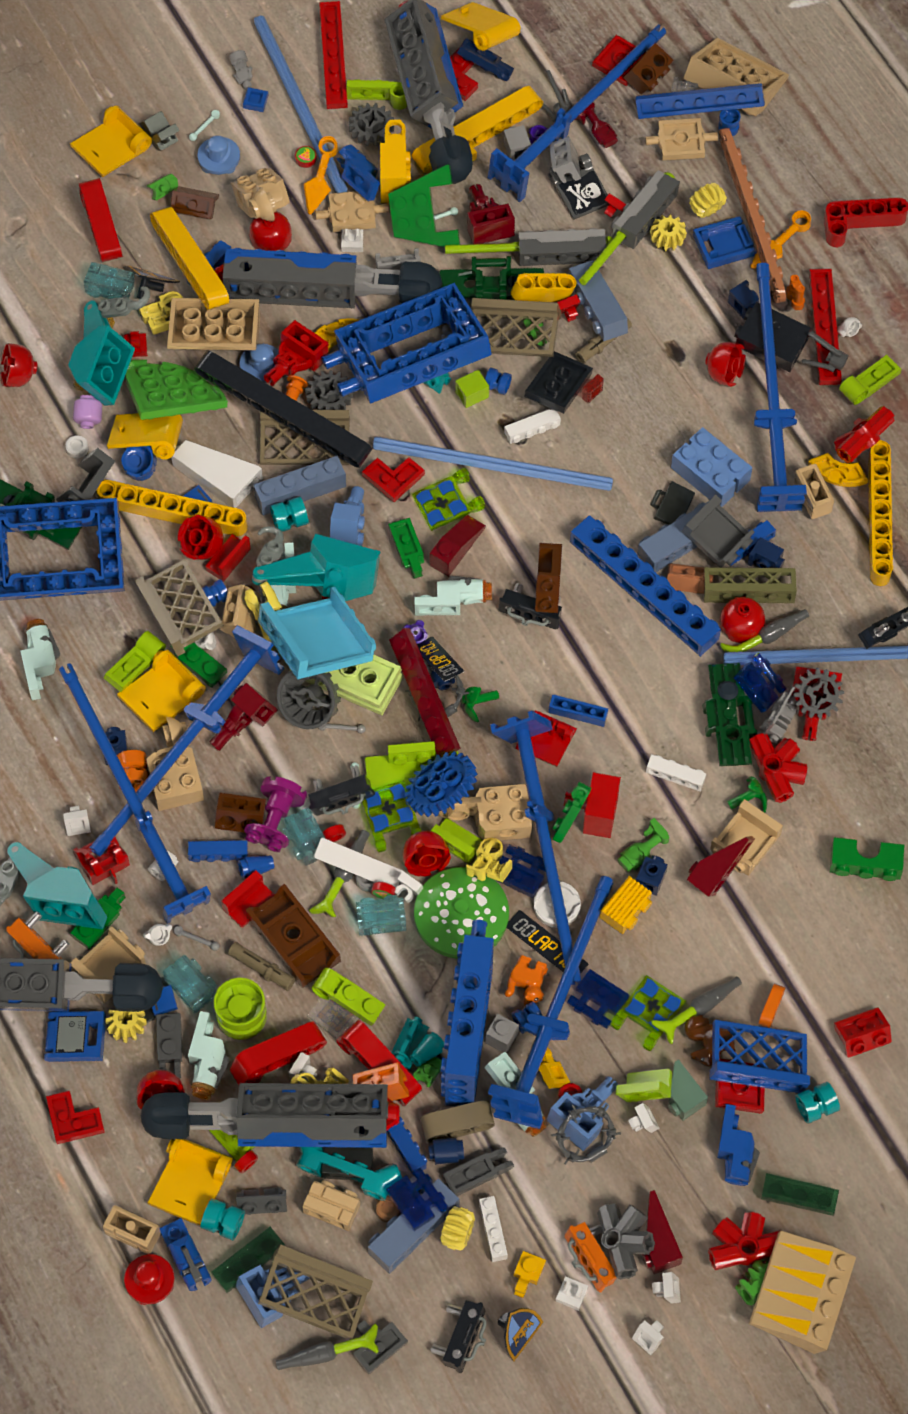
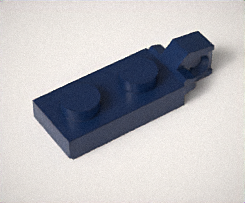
M468 38L464 39L457 52L465 60L476 63L483 70L494 73V75H497L499 79L508 81L514 71L513 67L501 61L502 57L489 50H479L474 42Z

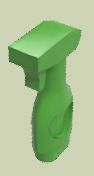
M655 818L650 820L649 828L644 831V836L652 833L654 836L644 843H633L620 853L621 856L617 858L618 863L627 872L640 867L645 857L650 856V850L660 842L667 844L669 842L668 832Z

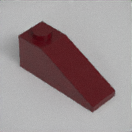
M466 515L443 535L430 552V566L449 577L484 531L486 525Z
M753 836L744 837L699 862L696 861L688 871L690 875L687 881L708 897L715 896L755 838Z
M652 1190L648 1200L646 1231L653 1234L655 1245L654 1250L649 1255L642 1254L647 1269L651 1268L653 1274H657L681 1265L683 1256L655 1190Z

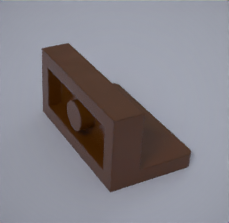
M178 186L172 191L170 207L176 213L212 219L215 201L219 199V194Z

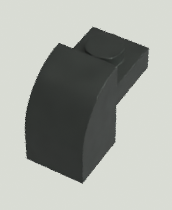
M162 111L139 123L141 128L152 138V145L158 151H162L179 141L175 135L179 131L176 123L170 126Z

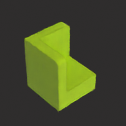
M476 370L455 380V392L465 408H468L489 397V385L480 371Z

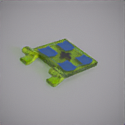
M462 468L452 476L412 494L431 531L470 513L485 509L484 500L481 496L474 498L467 504L457 485L470 480L469 472L466 468Z
M404 780L373 789L375 795L362 801L378 852L386 851V842L383 836L385 833L406 827L410 828L411 835L421 832L416 814L406 801L405 793L408 790Z
M646 975L620 1011L613 1017L611 1027L619 1030L628 1017L651 1032L645 1038L643 1048L647 1051H652L664 1032L653 1026L651 1021L673 1019L685 1005L686 1000Z

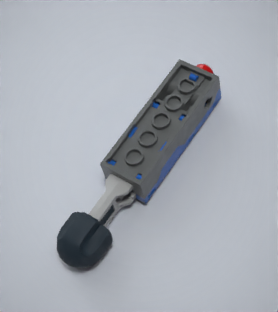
M406 0L384 20L410 117L433 130L435 142L430 146L431 152L429 155L432 170L435 171L445 165H450L452 182L456 184L467 178L473 165L469 142L464 137L455 135L453 128L456 117L455 112L464 107L437 9L423 0Z
M226 248L224 264L216 267L214 270L225 286L229 299H259V304L355 309L356 296H367L370 294L399 295V301L402 304L440 289L443 286L439 271L427 263L405 261L401 264L400 270L373 269L366 265H357L356 255L328 254L325 252L307 253L304 251L286 252L283 250L265 251L262 249Z
M0 958V1010L69 1012L70 1000L78 1001L86 994H112L114 1007L118 1011L139 1012L153 1007L160 999L163 990L162 979L158 972L151 966L141 963L118 964L115 967L113 980L84 979L80 974L71 972L72 964L64 959Z
M240 1083L238 1098H228L220 1103L190 1102V1096L187 1093L154 1094L145 1101L140 1116L145 1131L152 1137L162 1139H186L189 1136V1130H222L228 1135H237L238 1146L387 1148V1130L399 1124L400 1106L388 1098V1084Z

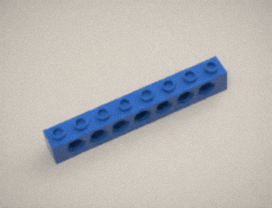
M589 515L571 531L570 543L700 657L719 640L721 629L718 623L713 619L707 618L700 607L692 605L681 591H676L664 576L660 577L648 562H643L632 548H627L622 544L620 538L606 530L600 520H595ZM594 540H600V541H602V542H601V543H595V542H593V541H594ZM610 554H616V555H618V556H617V557H611V556H609V555H610ZM632 568L634 571H627L625 569ZM643 582H648V583H650L651 585L645 586V585H643L642 583H643ZM663 596V597H666L667 599H666V600H660L658 597ZM675 611H682L684 614L679 615ZM697 625V626H699L700 628H699V629H694V628H692L691 626Z

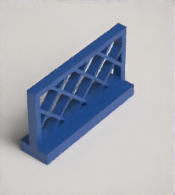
M714 1020L712 1068L709 1070V1080L795 1093L803 1092L810 1085V1075H807V1034ZM720 1028L727 1029L733 1037L726 1042L719 1034ZM743 1032L751 1033L756 1041L749 1046L740 1035ZM767 1035L773 1036L779 1044L772 1049L763 1038ZM735 1039L745 1049L739 1055L729 1046ZM788 1040H800V1050L795 1053L786 1043ZM757 1043H760L768 1052L762 1058L752 1049ZM781 1046L791 1056L785 1062L775 1053ZM722 1049H725L733 1058L730 1062L719 1061V1052ZM748 1052L756 1063L753 1066L746 1065L740 1057ZM771 1056L779 1067L770 1069L763 1061ZM794 1059L800 1066V1073L792 1072L786 1064Z

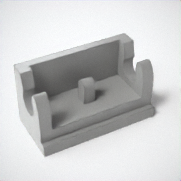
M568 136L551 143L552 169L558 174L560 180L566 183V177L564 176L566 173H571L575 181L581 179L578 153L570 137Z
M419 248L414 249V254L380 258V253H375L377 269L400 270L401 264L405 261L421 262Z

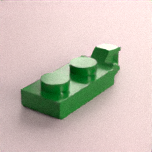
M406 518L389 523L388 528L402 565H404L405 569L410 567L414 579L422 577L423 570L421 564L424 563V553L411 519Z
M194 642L184 647L185 653L177 657L194 675L211 688L227 673V668Z
M578 782L572 789L571 795L573 800L568 799L562 810L565 813L563 818L558 817L552 827L555 830L552 840L558 843L563 841L588 797L591 787Z
M117 887L109 897L104 895L102 899H99L98 902L107 915L103 929L76 926L70 933L71 937L87 949H91L120 915L119 912L122 909L120 904L126 898L125 893Z

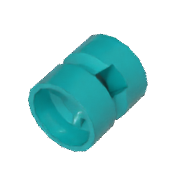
M300 496L289 499L287 504L279 502L270 505L274 525L282 532L290 530L293 525L298 528L309 524L307 511Z
M829 1082L814 1086L813 1091L807 1089L795 1095L798 1110L807 1124L821 1119L822 1114L828 1116L840 1111L837 1095Z
M212 1198L205 1209L200 1227L211 1233L219 1231L220 1236L234 1241L242 1226L245 1210L235 1206L227 1208L225 1202Z

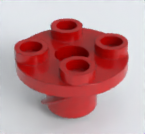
M154 1254L142 1255L133 1260L126 1269L124 1276L126 1290L141 1305L159 1303L168 1297L174 1289L175 1277L173 1269L169 1262L161 1256Z

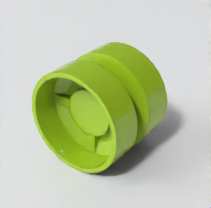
M233 978L218 988L214 997V1008L220 1030L228 1037L237 1040H245L256 1036L263 1029L267 1020L265 997L260 986L247 978Z

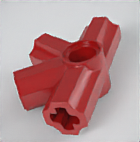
M881 406L868 419L859 417L853 422V429L834 441L838 456L845 462L852 463L864 450L874 446L880 440V435L895 421V415L885 406Z
M760 733L749 739L750 749L760 768L759 776L766 782L774 802L782 803L793 797L794 791L790 783L804 785L808 768L807 764L792 761L800 752L797 743L791 738H784L774 749L768 734ZM767 766H771L775 770L769 769Z
M744 1213L741 1229L726 1217L712 1232L723 1245L709 1248L708 1253L711 1266L714 1270L739 1264L747 1266L753 1264L755 1260L771 1257L779 1231L762 1235L765 1217L759 1213ZM742 1248H750L753 1253L747 1254L742 1250Z

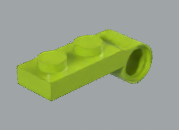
M347 80V100H390L391 106L396 110H402L407 107L401 82Z
M885 355L857 377L850 376L844 380L839 390L854 405H858L901 374L902 369L888 355Z
M150 631L144 632L136 642L135 647L105 673L104 679L122 692L153 663V657L158 651L165 650L166 644Z
M324 968L312 986V991L318 997L325 1000H333L370 1026L375 1023L386 1005L330 968Z

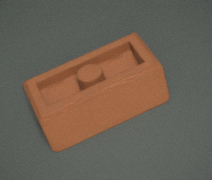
M669 564L667 580L675 590L704 594L703 567ZM709 575L710 583H712L713 575Z

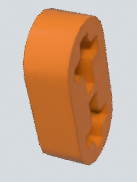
M774 983L761 1014L759 1025L766 1028L771 1027L784 995L785 987Z

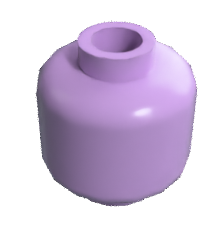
M81 395L80 399L74 402L73 420L80 424V427L83 429H93L94 425L99 424L102 420V403L92 395Z

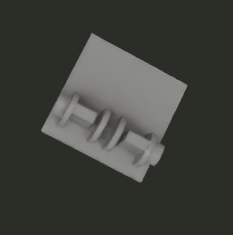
M792 687L788 693L784 691L780 698L776 700L771 708L772 713L766 718L760 728L763 730V734H768L772 743L781 741L788 725L797 712L795 702H787L795 687Z

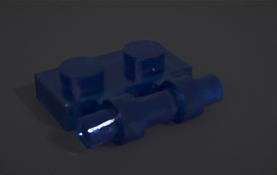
M757 653L752 657L757 665L754 666L752 662L746 663L734 676V679L762 713L767 711L778 698L774 688L779 694L783 693L787 688L782 683V677L779 674L776 675L770 667L771 663L768 659H764L760 653ZM762 672H763V673L765 674V676L769 679L768 682H767V681L764 679V677L761 675Z
M509 844L506 853L512 856L510 859L512 860V870L502 884L534 898L544 880V875L538 873V871L546 872L543 858L540 856L535 857L525 852V849L520 846L516 848ZM502 855L499 864H505L509 858ZM522 860L530 864L531 867L527 868L519 864V862Z
M589 969L576 987V991L582 994L581 998L578 999L571 995L567 1003L574 1007L573 1010L578 1014L583 1013L592 1019L591 1022L598 1026L600 1024L608 1029L612 1021L605 1017L606 1013L610 1012L617 1016L630 995ZM589 1000L600 1006L598 1011L587 1005Z
M421 1168L413 1172L417 1179L413 1183L406 1175L386 1188V1193L413 1231H416L435 1218L431 1208L436 1206L441 1213L449 1209L444 1201V1195L436 1190L431 1183L433 1180L429 1174H425ZM424 1189L430 1198L424 1201L418 1191Z

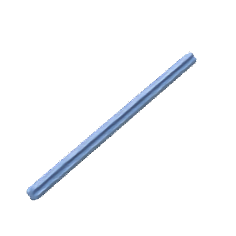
M262 15L255 17L254 24L321 160L322 155L318 145L323 137L265 17ZM325 143L322 149L326 152H329V149ZM331 157L326 169L328 178L336 193L348 192V188L343 178H341L342 176L333 157Z
M375 437L373 441V449L608 491L613 486V478L383 437Z
M908 646L870 647L868 649L860 647L727 652L723 655L724 664L757 665L908 659Z

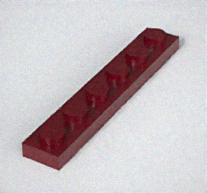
M403 628L389 639L390 644L401 666L431 742L434 741L436 754L442 758L445 752H447L450 756L454 751L457 752L461 749L411 629Z

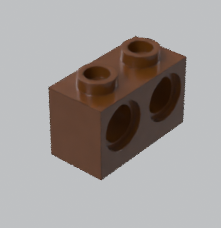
M655 43L623 78L641 95L646 90L651 92L659 83L657 81L658 77L663 78L671 70L668 66L673 62V59Z
M219 793L215 829L245 833L246 825L252 823L263 824L266 799Z

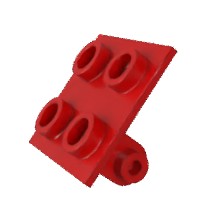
M535 710L534 712L551 721L553 730L531 737L534 755L536 758L558 767L577 728Z

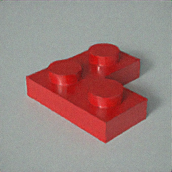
M458 48L450 56L461 98L466 101L478 89V82L465 75L475 63L467 61L457 53Z
M377 457L362 471V476L393 502L397 501L425 475V470L410 457L394 471Z
M70 1091L46 1096L57 1145L105 1133L99 1107L75 1113Z

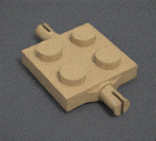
M701 118L658 121V136H645L646 145H659L662 161L705 158V141H718V132H704Z
M357 191L328 194V210L315 211L316 220L329 218V221L332 223L333 232H342V229L376 228V214L389 213L388 203L375 205L374 201H367Z

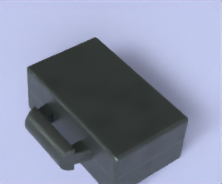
M673 481L669 484L666 492L657 490L650 504L657 509L654 519L668 525L674 523L680 515L687 512L695 492ZM660 494L664 495L660 506L656 505Z
M324 1147L323 1152L329 1155L337 1153L344 1156V1160L354 1164L355 1161L361 1162L372 1171L373 1148ZM322 1163L323 1179L353 1180L351 1178H359Z

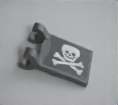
M587 153L579 156L581 160L579 161L581 179L577 181L570 174L565 176L566 183H563L552 167L549 168L550 173L548 177L557 188L573 220L610 205L605 201L608 194L597 176Z

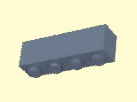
M591 260L569 268V274L576 279L577 285L574 291L580 300L579 305H583L587 319L592 320L595 333L600 334L603 341H607L627 334L628 322L625 313L599 270L586 285H582L579 282V279L593 264L594 261Z
M338 456L254 484L255 499L264 516L271 513L270 505L279 502L287 504L289 499L299 496L304 502L345 488L346 473Z
M702 502L692 512L680 515L674 523L662 526L654 535L644 537L638 545V556L642 561L648 562L654 571L658 572L697 548L681 531L708 502Z
M439 1178L434 1183L429 1182L422 1189V1195L417 1200H410L403 1209L405 1211L399 1217L394 1216L386 1224L387 1229L381 1234H375L368 1242V1254L387 1273L390 1274L444 1222L449 1211L454 1206L459 1207L460 1199Z

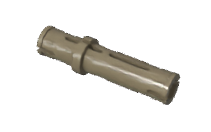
M627 318L628 329H629V328L632 327V323H631V321ZM600 335L596 338H591L586 346L575 353L576 359L585 364L594 355L602 353L603 348L617 337L607 341H603ZM600 342V344H599L598 346H596L593 350H590L591 348H593L596 344H598V343Z
M234 942L228 951L229 956L263 975L266 981H272L286 991H289L294 985L296 978L279 969V965L267 962L238 942Z

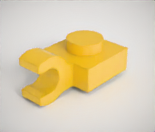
M547 1047L539 1071L549 1089L561 1088L563 1085L570 1083V1080L560 1061H554L552 1052Z
M525 1251L522 1252L514 1271V1277L519 1278L514 1295L524 1298L529 1283L537 1285L546 1264L545 1259Z

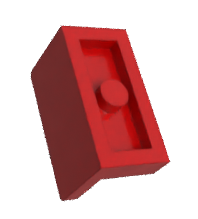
M232 534L223 544L220 551L206 564L205 570L224 582L251 550L250 538L245 535L240 539Z
M256 870L221 900L222 909L243 928L250 922L246 915V909L249 907H259L275 894L264 885L263 876Z

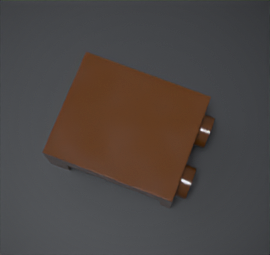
M539 543L536 612L558 613L562 544Z

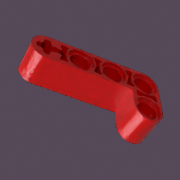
M100 178L79 183L81 201L84 209H86L101 262L123 257Z
M903 198L830 202L826 206L824 216L826 241L830 246L837 248L844 245L847 229L903 225L908 215V202Z
M357 1020L336 1039L337 1044L348 1055L354 1054L368 1070L397 1062L400 1064V1068L407 1078L404 1084L409 1091V1097L396 1100L402 1106H406L422 1091L418 1081L362 1021Z
M311 1021L243 1050L235 1057L230 1072L239 1086L240 1083H259L264 1074L296 1061L301 1052L310 1055L319 1051L327 1044V1041L317 1024Z

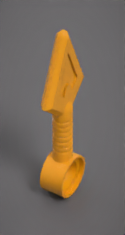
M325 136L320 139L318 147L322 156L316 177L304 183L309 215L314 213L331 191L324 179L329 159L338 152L337 141L331 136ZM331 142L334 144V148L332 151L326 152L322 149L323 145Z
M803 210L795 212L792 215V225L776 240H771L770 246L771 249H775L777 259L783 257L782 245L794 233L806 232L811 227V216L808 212ZM804 218L807 220V223L799 225L796 223V220ZM758 252L751 263L752 269H755L757 264L761 263Z

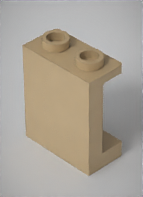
M744 799L739 806L737 814L718 838L712 840L710 850L714 854L744 837L753 836L755 838L754 842L734 868L737 872L745 873L749 876L781 836L783 825Z
M111 926L108 928V935L80 961L75 958L70 962L72 964L71 972L80 974L84 979L113 980L115 967L120 963H141L146 965L145 953L138 945H131L127 941L129 938L121 929L115 930ZM95 994L104 1004L113 996L112 994Z

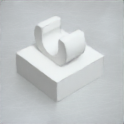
M342 229V252H363V229Z
M79 805L70 807L69 813L63 814L67 836L91 832L87 809L80 810Z
M403 871L398 877L401 885L396 887L395 894L399 896L402 891H408L405 901L409 903L413 899V894L419 895L423 890V886Z
M302 1052L300 1053L289 1071L290 1080L299 1073H310L314 1077L317 1076V1073H315L317 1069L310 1066V1056Z
M642 1103L634 1107L638 1116L628 1120L632 1129H635L637 1132L645 1128L650 1133L660 1129L647 1105Z
M673 1272L662 1273L663 1282L652 1283L653 1294L656 1293L657 1297L664 1296L671 1304L680 1303L679 1278Z
M565 1276L556 1297V1302L579 1311L588 1290V1285Z
M657 1320L652 1325L644 1321L639 1325L632 1339L647 1353L652 1355L664 1338L660 1333L664 1326Z

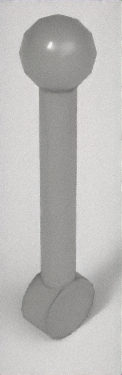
M326 723L318 727L321 731L330 728L352 730L360 734L366 730L362 724L348 726Z
M181 926L174 928L176 936L183 935L210 946L213 951L218 950L220 947L218 942H210L183 931Z

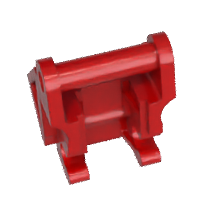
M116 837L112 839L111 844L107 847V853L97 858L93 857L92 851L89 848L93 842L80 849L77 847L73 849L76 859L92 885L109 876L117 884L115 873L130 866L128 855L120 847Z

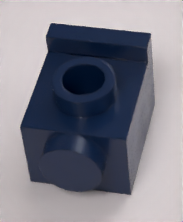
M747 280L729 290L728 303L743 319L748 308L753 309L755 303L759 302L757 293L748 288L749 282Z
M760 537L749 554L748 565L752 567L753 564H756L759 568H782L785 559H783L784 549Z
M119 727L108 728L105 733L116 755L127 751L125 730H121Z
M653 855L651 858L645 857L636 881L650 890L652 895L657 896L666 875L668 864H665L664 859Z

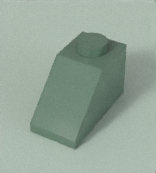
M678 1059L674 1063L671 1098H669L668 1107L674 1116H679L684 1121L706 1106L708 1097Z

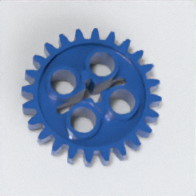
M455 751L450 756L445 752L442 758L436 755L434 761L428 759V765L421 764L422 770L414 771L416 777L409 779L411 784L406 786L408 790L405 793L406 801L414 812H418L420 816L425 813L429 817L433 813L436 817L440 811L446 814L449 807L454 810V804H462L461 798L469 797L467 791L474 790L472 784L477 782L475 776L478 775L475 765L468 756H464L463 753L457 755Z

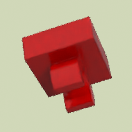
M609 193L605 201L610 205L604 213L612 218L617 209L623 212L626 204Z
M577 294L557 302L561 309V314H565L568 322L576 319L578 316L576 308L580 304Z
M133 331L130 334L124 335V339L135 348L132 357L148 356L146 333L139 334V331Z

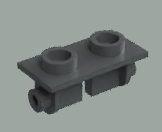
M281 1187L264 1189V1195H259V1189H242L241 1192L236 1193L237 1207L245 1210L247 1215L287 1212L286 1189L281 1190Z

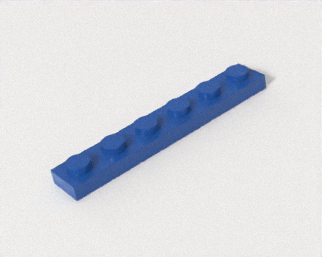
M762 83L636 96L638 119L762 107L765 105Z

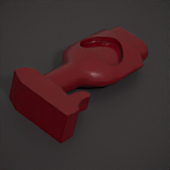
M592 103L575 120H580L584 125L586 123L585 118L588 117L593 124L591 130L593 136L599 144L608 148L618 142L617 134L610 124L599 120L594 113L595 104Z

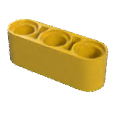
M524 273L517 277L511 290V295L517 301L559 302L571 297L577 283L572 275L566 273Z

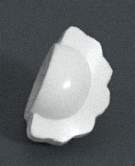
M849 317L838 326V334L841 337H852L858 333L863 324L857 318Z
M213 632L195 641V644L201 649L207 648L212 650L216 648L217 642Z
M156 924L149 931L143 933V937L149 939L155 946L164 945L169 940L172 926L171 924Z

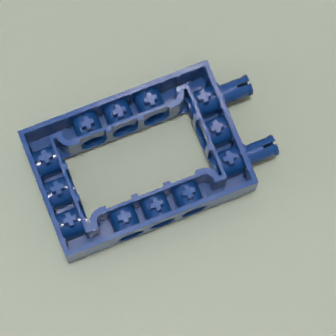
M452 283L334 330L339 350L324 355L321 358L326 369L345 362L353 373L354 378L337 384L342 397L361 390L371 404L492 354L487 333L456 284ZM445 323L448 324L453 332L447 338L434 343L430 342L427 346L414 351L410 350L407 354L392 360L391 358L385 360L381 364V369L378 368L374 355L371 356L370 354Z
M117 498L0 506V601L125 591L119 502ZM97 526L98 559L101 570L85 568V571L68 572L67 570H62V572L45 573L41 571L39 574L22 575L21 573H16L10 576L8 532Z
M473 920L471 935H464V943H459L458 961L454 973V980H457L458 985L457 989L452 988L451 1003H454V1012L449 1011L447 1026H451V1034H446L444 1049H447L448 1055L447 1058H442L441 1097H445V1106L456 1107L473 1103L476 1099L493 974L494 938L485 937L487 922L483 920ZM466 1009H473L471 1012H464ZM464 1031H469V1032H470V1033H469L468 1035H466V1036H462V1035H461V1033L464 1032Z

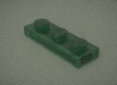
M766 1173L761 1199L834 1216L839 1190Z
M269 1227L215 1268L211 1275L227 1294L236 1287L240 1275L259 1265L262 1267L272 1259L274 1251L280 1244L286 1245L275 1231Z

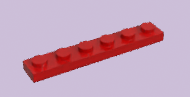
M340 1L319 2L327 109L348 108Z
M810 269L809 278L814 333L839 350L832 269ZM815 341L817 362L829 364L826 358L830 351ZM817 367L819 385H841L842 375L840 370L835 369L834 372Z

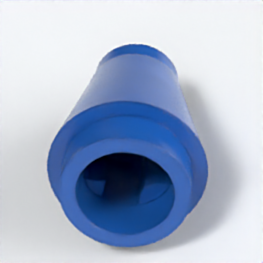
M271 855L243 857L242 860H238L239 873L242 879L248 878L256 870L263 874L274 869V860Z

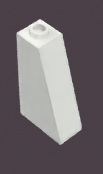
M187 440L181 445L176 446L175 453L172 456L173 467L229 507L236 508L254 489V484L263 480L261 467Z

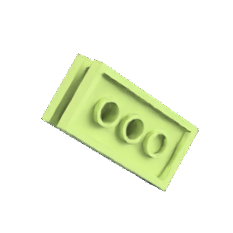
M373 655V661L329 672L332 675L330 678L334 684L338 683L337 696L381 716L384 714L403 679V674L400 673L402 671L401 666L376 655ZM308 679L306 682L314 684L315 679ZM319 682V686L327 691L325 685Z

